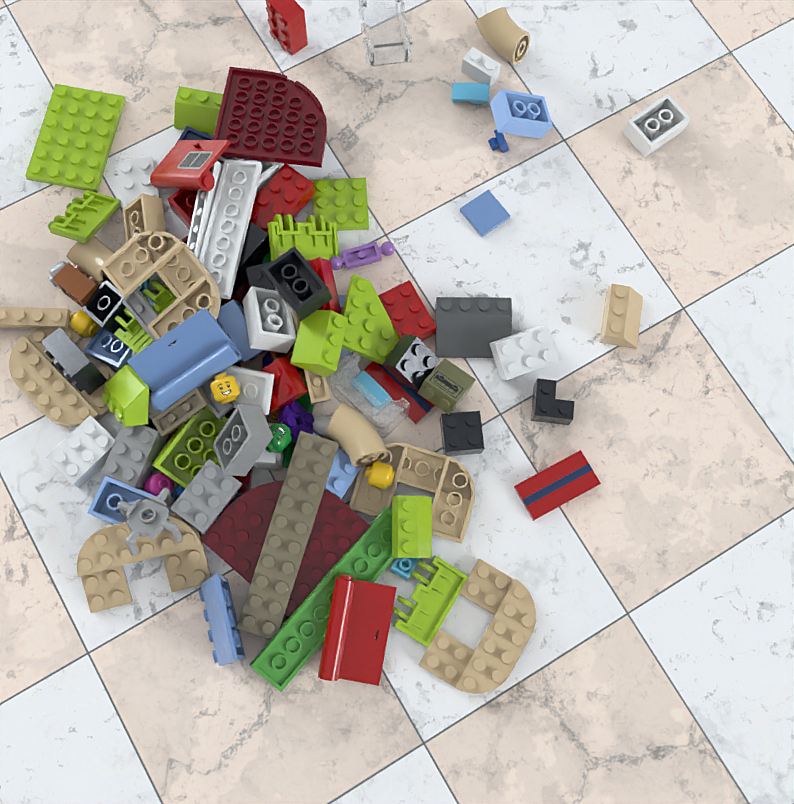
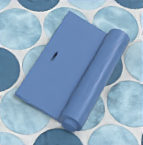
M204 307L128 359L127 362L153 392L151 395L152 406L156 410L164 411L193 389L200 387L242 359V356L235 344L207 308Z

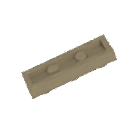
M196 387L153 418L152 422L161 437L167 436L209 406L210 402L201 387Z

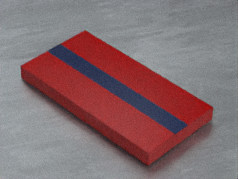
M372 361L364 369L392 398L391 401L415 424L435 407L434 404L419 395L418 390L404 387L383 365Z
M580 450L514 486V489L534 521L601 483Z

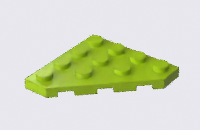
M354 274L350 278L341 314L348 318L342 348L382 365L400 338L372 283Z

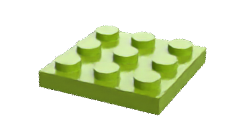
M366 177L312 180L315 185V195L313 196L315 224L317 216L323 215L325 226L328 223H336L337 231L369 230Z

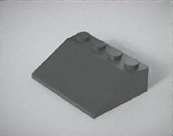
M436 297L435 325L437 328L435 339L437 358H494L489 343L512 335V299L501 297Z

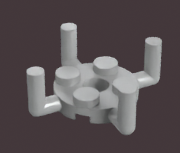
M168 488L162 489L157 497L150 496L144 500L139 499L132 504L125 501L118 502V508L122 517L127 519L128 527L132 531L125 541L131 555L135 556L139 552L135 544L139 536L155 538L164 529L171 531L176 542L182 541L183 537L179 526L169 521L170 512L167 506H172L174 501ZM145 514H153L152 518L148 520L143 519Z

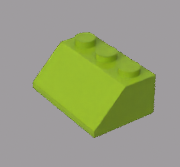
M179 86L175 99L174 128L184 130L186 126L214 136L223 94Z
M316 310L302 320L299 325L290 364L325 378L336 372L348 318L331 310Z
M124 365L105 384V392L102 393L103 403L109 407L110 412L116 416V419L124 427L148 424L149 387L129 365Z
M403 495L392 497V558H432V497Z

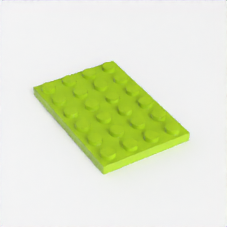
M55 84L25 175L27 180L80 190H90L98 193L124 107V96Z

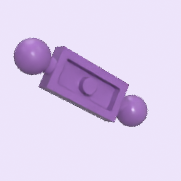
M386 241L381 247H378L377 242L343 250L341 251L342 258L332 256L329 261H331L332 270L334 271L339 270L344 264L346 270L382 261L381 254L391 256L395 252V246L392 242Z

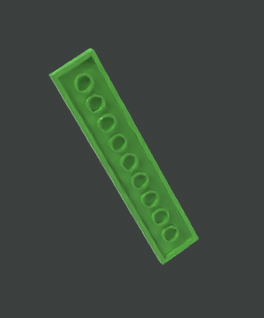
M388 507L383 508L371 522L370 528L341 557L249 664L280 692L283 691L324 642L336 577H340L341 574H349L353 576L352 579L374 583L394 559L392 558V511Z

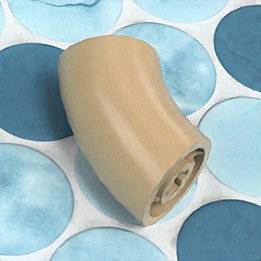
M505 7L493 10L475 21L484 40L499 56L514 65L519 64L523 60L529 48L530 33L520 28L511 19Z
M95 235L87 244L77 242L69 250L66 257L74 265H78L85 272L84 274L88 277L92 276L99 285L105 279L112 283L100 266L115 252L102 243Z
M342 402L331 418L326 430V436L339 443L354 467L371 465L375 461L384 459L388 452L378 432L361 413Z

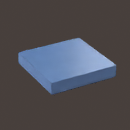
M489 189L460 208L462 215L481 238L510 219L511 216Z

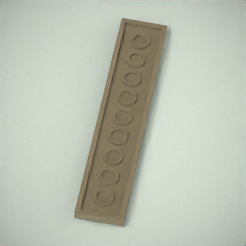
M300 431L237 629L269 639L279 631L339 443Z

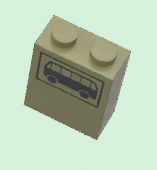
M444 358L424 380L418 394L450 415L470 391L476 379Z

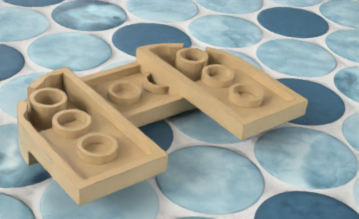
M151 230L137 234L100 266L122 296L126 298L155 272H157L177 297L176 301L147 326L156 339H159L204 307L207 308L215 320L218 317L221 298L216 281L190 248L172 234L164 231L153 232Z
M68 326V329H62L76 345L82 341L77 333L71 330L70 326ZM37 328L27 337L23 335L12 349L9 359L10 374L15 384L47 418L60 426L69 428L78 427L90 415L99 421L110 412L109 407L103 403L102 393L105 392V384L115 373L106 364L98 370L108 381L91 395H88L84 390L80 392L77 388L75 389L53 366L55 358L50 359L43 351L46 347L41 341L57 329Z
M394 442L385 444L388 455L380 460V462L392 465L393 471H395L391 487L388 486L383 490L368 484V478L365 477L367 467L372 466V464L363 466L360 469L349 504L351 509L377 517L384 507L390 509L398 482L435 493L432 503V534L462 544L474 506L475 486L471 475L459 461L407 443Z
M170 513L169 521L179 526L183 537L182 541L176 542L171 531L167 529L161 531L155 538L139 536L135 541L139 552L135 556L130 554L125 543L127 537L132 532L128 527L127 521L113 525L108 524L94 532L82 546L77 559L78 577L81 576L90 612L94 613L132 603L133 599L123 565L162 556L172 592L200 586L201 583L212 577L204 545L197 529L177 514ZM153 514L145 516L143 519L148 520L152 518Z
M479 558L459 593L494 615L476 649L473 650L439 629L418 664L458 690L475 694L492 691L506 681L527 645L536 623L535 604L527 588L517 579L511 578Z

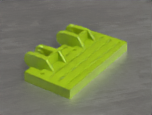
M86 190L83 193V198L75 197L72 203L67 205L65 216H56L47 227L52 234L87 244L120 208L121 200Z
M275 214L274 222L268 223L271 261L277 259L279 253L287 252L294 246L306 261L318 257L330 260L332 256L339 257L336 223H328L325 226L323 215L317 216L316 224L314 216L308 215L306 222L294 223V226L292 215H285L284 230L280 214Z
M154 280L151 284L160 293L155 296L147 289L143 293L155 303L152 306L161 314L177 300V297L166 284L163 287ZM125 308L123 311L132 320L127 324L121 317L117 316L115 320L127 331L124 332L119 328L114 335L137 354L152 344L154 340L130 311Z
M435 555L430 563L437 567L436 570L421 560L417 563L420 568L431 573L428 579L421 576L418 572L412 571L411 573L412 577L426 585L425 587L417 583L409 598L415 601L416 604L414 605L398 595L396 598L398 602L406 605L410 610L407 615L397 607H393L392 611L406 620V622H403L397 618L393 626L429 648L468 579L467 575Z

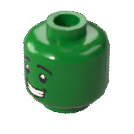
M273 423L269 426L273 438L265 450L270 453H280L291 442V431L283 423Z

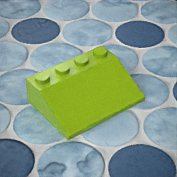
M207 406L179 426L151 464L186 489L208 459L221 467L213 442L228 419L226 417L218 419Z

